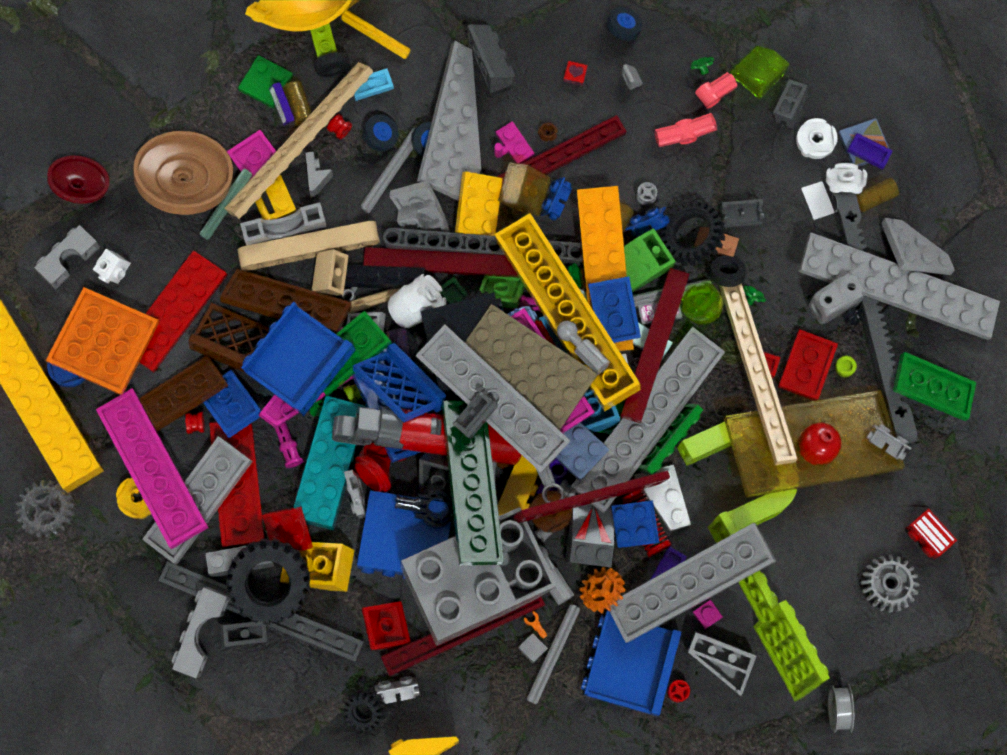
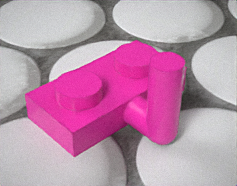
M513 121L496 131V136L502 143L495 144L494 156L496 158L509 153L518 166L534 156L535 153Z

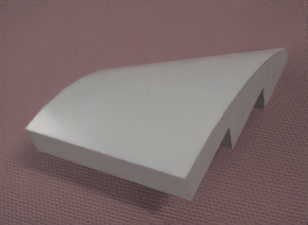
M428 181L390 190L389 197L398 208L397 222L402 229L450 232L441 205Z

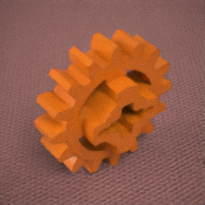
M602 567L601 572L594 569V575L588 573L589 579L582 581L585 587L580 588V591L583 593L580 598L584 601L583 604L593 612L598 610L600 613H603L604 608L611 611V605L617 607L618 603L616 601L618 599L623 600L620 594L626 591L623 587L625 582L622 576L612 568L607 570L605 567Z

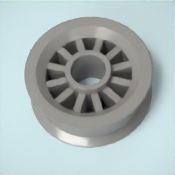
M849 684L845 688H834L833 685L829 687L828 715L833 733H836L837 730H848L849 733H852L854 728V700Z

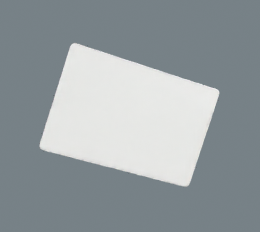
M822 181L801 188L814 220L835 213Z

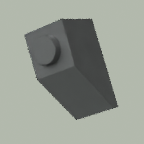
M251 620L218 622L219 644L224 647L267 642L266 624H263L261 621H257V623Z

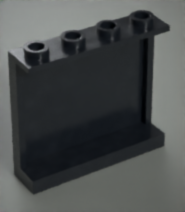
M493 292L421 311L428 342L446 325L465 343L491 304L503 310L501 298H497ZM436 375L438 387L446 395L451 394L450 391L452 389Z

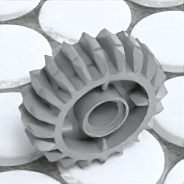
M892 555L887 556V561L884 556H880L879 562L876 559L872 560L873 566L867 565L866 569L868 572L862 573V576L867 579L861 581V585L867 586L862 592H869L870 595L866 597V600L873 599V607L880 604V611H883L887 606L888 613L893 612V608L899 612L901 611V606L907 608L909 607L908 602H914L915 599L912 595L918 594V591L913 589V587L919 586L918 582H913L918 575H911L910 572L914 570V567L907 568V560L901 564V557L899 556L894 561ZM886 579L893 580L895 584L894 589L886 586Z

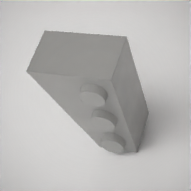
M694 631L687 652L742 696L757 656Z

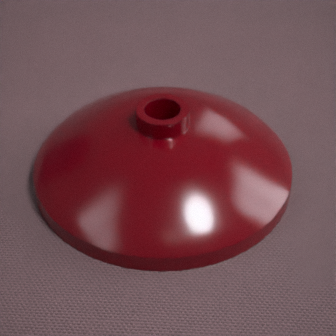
M65 156L59 158L50 165L47 172V182L50 189L60 198L72 203L86 204L98 201L107 193L110 181L106 170L99 163L87 157Z

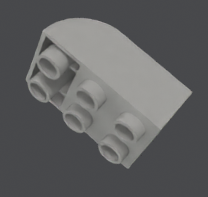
M520 507L499 516L504 557L502 565L459 566L456 536L401 561V570L436 646L514 611L543 596L557 586L528 522L517 523L514 519V515L521 511Z

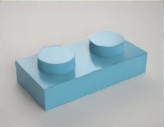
M388 69L372 73L368 80L355 92V100L358 101L394 89Z

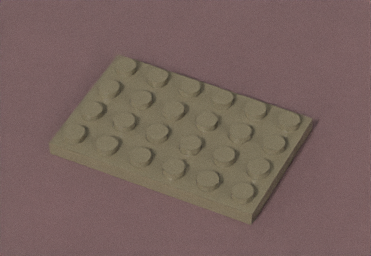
M492 304L465 342L559 431L598 376L597 373Z

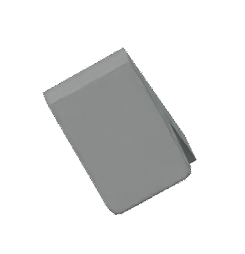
M307 152L308 182L312 198L316 197L330 181L333 173L331 169L320 170L319 158L315 159L314 152Z

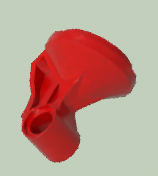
M374 443L365 445L360 454L355 458L357 474L373 491L386 493L390 490L391 460L385 447L375 446Z

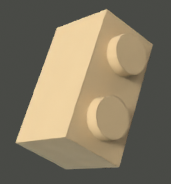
M334 249L318 252L312 291L332 297L343 295L349 255Z

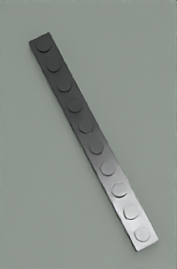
M168 561L158 580L163 584L195 597L198 591L204 587L228 594L226 585ZM230 598L226 609L241 615L240 611L233 607ZM295 613L291 618L283 619V622L276 624L275 621L266 624L268 627L353 662L357 661L364 644L359 639Z

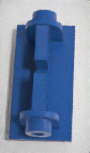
M565 177L554 180L549 187L550 194L541 205L542 212L540 216L549 214V218L554 221L560 218L565 205L560 203L559 199L566 202L572 190V184L564 181Z
M655 207L644 216H634L629 220L630 223L625 230L632 229L631 235L639 237L651 230L648 225H651L655 231L666 227L667 223H669L668 216L663 215L666 207L660 209Z

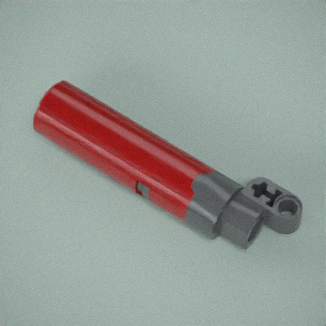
M380 405L378 409L359 406L355 417L340 415L333 418L332 440L336 442L365 446L370 445L374 441L375 446L447 456L443 414L426 412L404 423L388 406ZM400 408L405 414L413 411L410 409ZM488 424L492 462L516 465L522 455Z

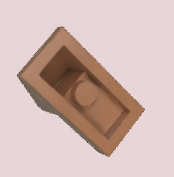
M700 227L694 247L699 246L706 240L710 227ZM724 234L725 241L720 240L723 244L722 248L716 247L717 255L733 257L739 239Z

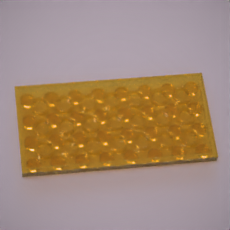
M881 390L782 406L781 409L797 456L795 463L775 465L758 411L729 415L724 418L746 498L893 472L905 468L903 460H897L885 452L889 444L885 443L883 448L880 449L866 438L870 431L874 432L876 430L872 426H879L880 424L890 429L889 434L895 437ZM813 423H828L840 434L842 440L841 450L838 456L827 465H813L807 462L799 452L798 438L801 432Z

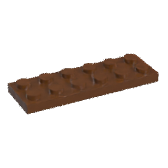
M240 269L235 271L220 296V302L276 319H280L283 310L295 302L300 309L335 334L340 331L352 309V302Z

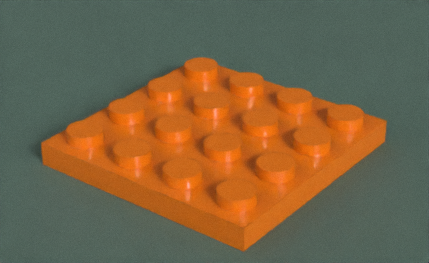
M83 287L46 361L117 394L123 395L159 324V320Z

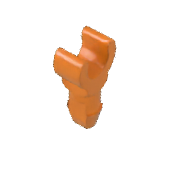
M533 611L532 614L535 617V621L529 622L527 618H524V622L527 626H531L537 631L540 637L544 639L547 637V634L539 622L538 614Z

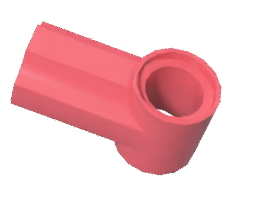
M727 72L713 82H707L695 91V94L703 105L709 109L716 105L723 96L737 88L738 85L733 75Z

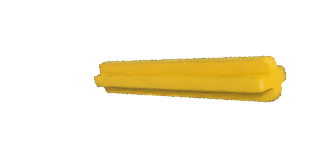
M346 10L342 14L341 19L345 23L403 59L409 56L410 48L352 12Z

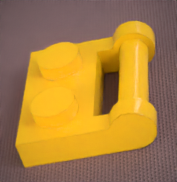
M281 175L265 190L275 213H268L262 197L255 201L262 217L261 219L264 220L280 219L297 211Z

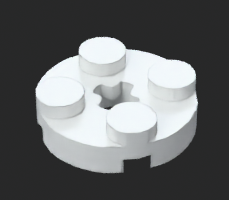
M814 118L807 120L800 127L796 136V143L804 157L821 159L832 153L837 144V132L833 126L826 123L827 121ZM815 134L818 138H822L819 143H815L812 140Z
M852 163L835 164V168L831 170L828 168L826 183L830 186L831 192L859 194L867 183V172L864 169L862 172L858 169V165Z

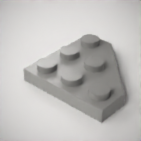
M885 218L882 221V227L900 269L951 275L955 269L949 255L903 220Z

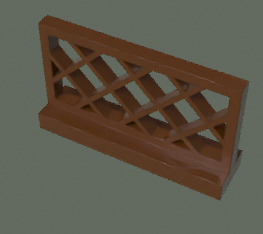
M211 303L197 330L188 340L189 348L244 372L241 368L243 366L242 363L248 355L254 352L251 343L265 338L269 333V327ZM213 310L221 313L223 319L212 322L210 316ZM237 320L241 323L242 327L230 330L228 322ZM225 323L228 332L217 335L214 326ZM211 328L214 336L209 338L200 336L202 330ZM258 329L260 335L249 339L246 330ZM244 331L247 340L235 343L233 334ZM230 336L233 344L228 346L220 345L218 339ZM249 344L251 353L244 355L239 353L237 347Z

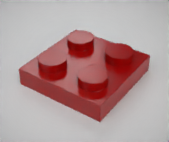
M302 507L273 511L262 515L269 540L278 539L282 543L287 542L298 551L309 550L313 547Z

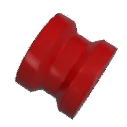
M340 114L336 115L327 126V130L334 132L339 140L343 139L352 128V124L349 121L343 120V116Z
M198 412L196 415L186 413L187 434H192L194 431L205 433L203 412Z
M676 680L671 683L667 689L668 697L676 703L686 700L690 695V687L687 682Z

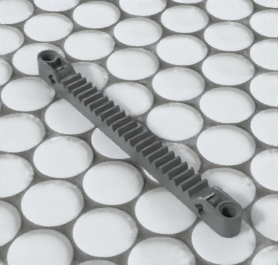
M852 192L832 193V203L842 243L864 251L867 245L862 244L865 240V237L860 236L863 230L857 229V225L861 221V212L856 194ZM864 296L858 307L859 310H862V322L889 429L891 430L890 433L893 437L897 438V436H900L909 443L917 442V430L911 408L907 403L901 401L904 397L903 395L893 391L895 375L897 373V369H893L897 362L891 361L895 355L894 353H889L893 347L887 345L891 340L885 337L889 331L883 329L887 323L881 321L885 317L884 314H879L883 308L882 306H877L880 301ZM898 411V413H902V416L900 417L899 414L896 415L895 412Z

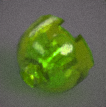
M707 282L704 283L705 285L698 287L696 285L692 286L682 298V312L690 321L699 325L714 322L719 318L723 310V298L714 285Z

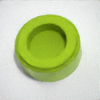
M842 356L835 363V371L841 377H850L857 368L855 360L850 356Z

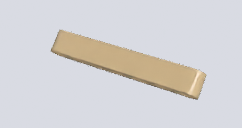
M366 221L247 245L238 248L237 252L241 270L250 271L315 258L318 252L333 249L345 252L370 247L380 243L376 222Z

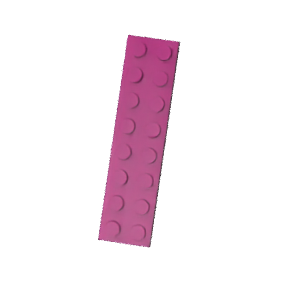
M133 388L97 408L98 415L169 548L173 549L209 528Z

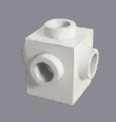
M105 249L101 257L98 258L93 270L100 274L98 278L108 284L110 281L118 284L125 276V272L131 263L119 254Z

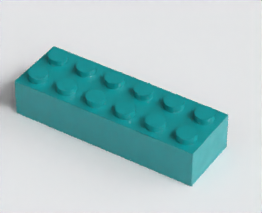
M329 396L325 397L293 507H302L306 524L334 531L347 486L344 472L351 470L358 445L332 440L333 418L340 415L355 417L358 407H366L364 405Z

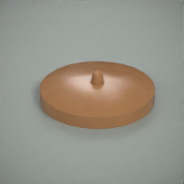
M173 131L158 135L141 147L134 161V182L138 192L149 204L168 213L190 215L212 209L225 199L232 186L233 165L230 156L218 142L199 133Z

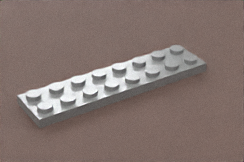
M446 325L417 353L416 357L468 405L479 391L494 401L498 408L486 422L541 473L571 442Z
M752 523L622 596L623 600L618 599L616 601L618 603L617 607L611 605L610 613L625 643H629L773 564L776 560L757 524Z

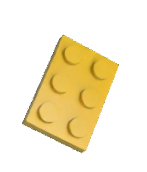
M466 171L462 172L455 233L495 236L503 178Z

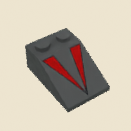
M592 504L572 509L565 562L612 567L614 520L611 506L614 504H611L604 513Z

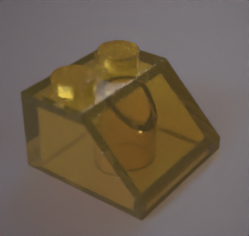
M509 162L498 201L508 207L540 216L541 205L545 200L551 178L529 165Z

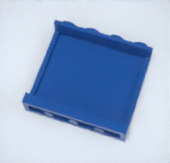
M293 302L283 310L282 317L278 322H274L270 326L266 337L258 341L255 351L244 359L241 368L247 375L305 416L356 349L348 340L340 338Z
M370 491L357 567L363 573L374 574V571L382 572V575L386 577H395V574L403 575V579H405L401 570V561L448 540L451 522L441 528L430 527L422 519L414 518L415 512L395 509L396 494ZM430 502L428 507L430 515L433 518L441 519L440 522L434 523H443L449 519L447 516L442 521L447 512L445 502Z
M606 611L605 616H600L598 623L601 632L599 636L595 635L592 648L596 650L594 657L590 656L587 669H590L588 678L584 677L581 689L584 690L583 695L658 717L663 705L681 631L674 629L671 631L656 627L629 643H625L610 611Z

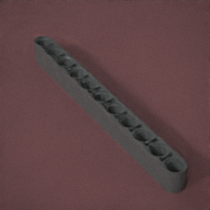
M389 228L383 234L384 246L389 249L505 255L501 248L498 251H491L489 249L491 245L499 246L495 236ZM392 236L398 238L395 243H390L387 239ZM415 238L418 242L411 245L408 243V240ZM437 240L439 243L436 246H430L428 242ZM455 241L459 246L451 248L448 244ZM549 241L554 250L560 251L561 254L558 257L564 266H571V264L575 263L578 267H584L582 243ZM472 243H476L480 247L476 250H473L469 248V245ZM577 251L581 254V257L574 258L571 256V253Z

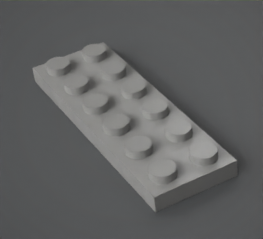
M219 436L184 482L206 523L209 522L253 462ZM155 522L142 540L177 565L199 534L170 549Z

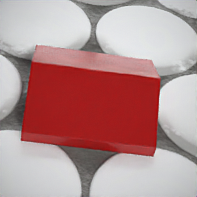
M401 601L362 608L371 650L388 649L411 643Z

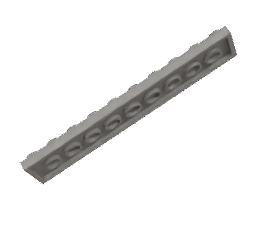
M814 233L808 235L799 272L828 283H832L848 273L855 275L863 287L862 294L864 296L986 340L992 338L1000 301L919 271L900 269L897 263ZM848 284V289L853 291L855 286Z
M692 327L659 369L642 422L637 423L622 418L603 443L609 449L608 453L581 481L576 479L570 488L578 494L629 481L725 351ZM616 497L591 504L604 513Z

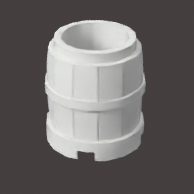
M424 274L418 276L412 283L404 285L390 297L388 310L393 320L403 328L416 326L423 322L421 311L446 305V297L442 298L440 294L443 291L441 286L430 275L424 277Z

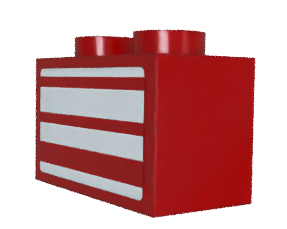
M929 508L906 527L909 531V537L915 542L918 541L923 547V552L934 560L957 541Z

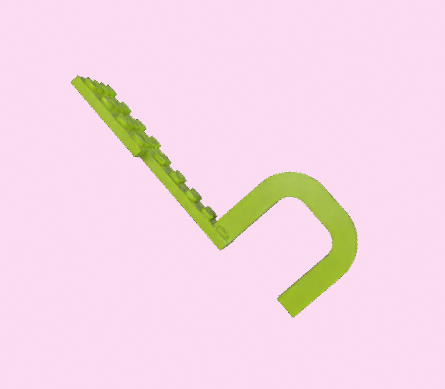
M732 418L683 440L677 447L685 464L688 466L732 445H746L753 450L771 482L770 493L734 510L725 511L715 518L707 528L716 543L752 523L759 525L776 517L792 502L797 492L798 478L793 463L775 465L762 422L753 418ZM758 571L738 582L759 619L753 627L794 701L802 699L830 679L827 667L821 663L815 646L809 642L806 636L805 628L799 624L795 617L794 608L786 600L778 603L776 594L767 585L766 576Z

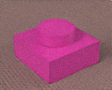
M711 600L692 612L704 630L723 618Z

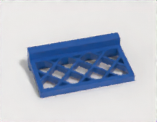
M395 343L388 345L387 351L353 365V371L404 423L431 410H434L436 413L442 410V403L445 401L446 394ZM385 360L390 366L381 365L378 362ZM362 369H374V373L364 372ZM376 370L389 372V375H378ZM391 373L399 374L403 379L391 377ZM374 380L387 382L386 387L377 385ZM389 383L402 385L401 389L390 388ZM404 386L411 387L415 392L403 390ZM387 393L399 395L400 398L399 400L391 399ZM402 396L414 398V403L402 401ZM417 399L424 400L427 405L417 404ZM400 407L410 408L413 411L405 414Z

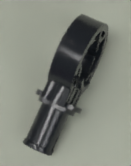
M432 491L428 494L419 493L416 499L396 496L395 509L415 512L414 518L422 519L430 527H444L454 518L452 497L444 491ZM446 498L448 501L444 504L447 507V512L442 521L447 516L449 519L443 523H434L440 522L441 519L433 518L430 515L429 504L431 501H443Z

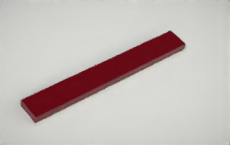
M615 115L497 176L498 178H503L500 199L625 135L627 131L619 117Z
M365 247L363 266L425 268V272L519 278L505 255Z
M672 268L669 270L635 372L641 390L626 399L621 418L637 423L642 422L689 279V273Z
M667 470L527 508L514 515V519L517 523H522L640 489L653 487L667 481L670 475Z
M539 597L514 611L436 646L431 634L381 656L389 677L544 607L545 603L542 597Z

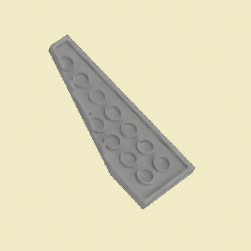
M454 41L450 47L417 182L428 181L432 189L459 201L462 172L480 174L481 157L472 49Z

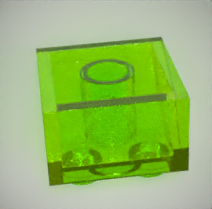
M756 46L730 74L760 99L786 73L789 63L776 51Z

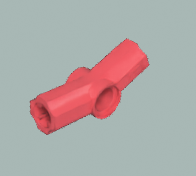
M712 113L695 119H683L675 123V125L655 129L656 143L658 147L676 143L682 145L690 144L696 141L697 137L716 131L717 124Z

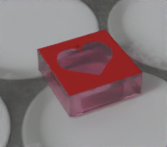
M568 61L563 82L583 86L588 65Z

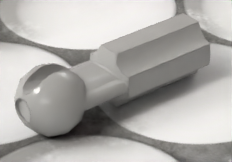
M561 322L557 327L558 337L564 341H571L576 347L575 353L592 371L598 375L608 367L610 361L589 339L582 340L577 335L578 330L573 322Z
M538 545L556 581L557 586L550 593L559 606L572 598L574 594L558 568H555L551 562L547 549L544 546Z

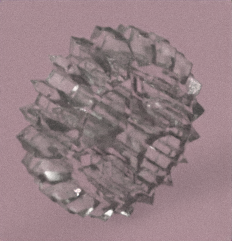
M41 480L40 487L34 482L32 483V490L28 487L25 488L26 496L23 494L19 495L23 502H16L17 506L22 507L16 510L17 515H22L18 518V522L23 523V529L29 528L31 535L36 532V536L41 537L44 532L46 537H50V531L58 535L57 528L65 530L66 528L62 524L64 522L70 524L71 521L67 516L74 515V512L68 510L74 507V504L69 502L72 500V496L66 495L68 490L61 489L59 483L54 486V482L49 480L47 486L45 481ZM50 493L49 495H46L45 498L42 500L35 499L37 496L41 494ZM57 496L61 502L60 513L54 509ZM30 505L36 509L34 521L30 518ZM38 505L48 507L53 513L42 511ZM49 517L55 518V520L49 524L40 525L41 522L44 523V521Z

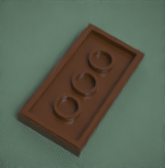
M206 355L139 398L158 432L228 387V384L209 356Z

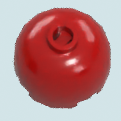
M813 423L805 428L798 438L801 456L813 465H827L831 463L841 450L842 440L840 434L828 423Z

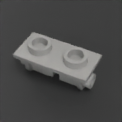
M881 424L879 426L873 425L872 428L876 430L874 432L870 431L866 437L870 443L880 449L883 448L885 443L889 444L885 452L897 460L905 458L907 454L904 452L905 449L911 450V447L907 445L909 443L907 440L900 436H897V438L889 434L891 430Z
M406 676L400 678V681L395 682L389 680L382 681L374 686L378 694L376 697L381 695L382 700L380 702H385V704L397 702L396 694L400 693L401 701L413 699L420 695L419 688L416 687L418 686L417 677Z

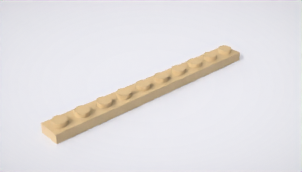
M358 62L224 209L238 219L245 215L252 204L260 199L262 193L275 182V179L288 168L294 158L301 154L305 146L315 138L316 134L329 123V120L342 109L347 100L353 97L358 88L368 80L369 76L373 73L372 69Z
M742 283L735 287L719 285L775 465L795 463L797 460L795 449Z

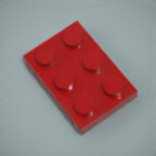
M799 329L778 387L817 402L838 343Z

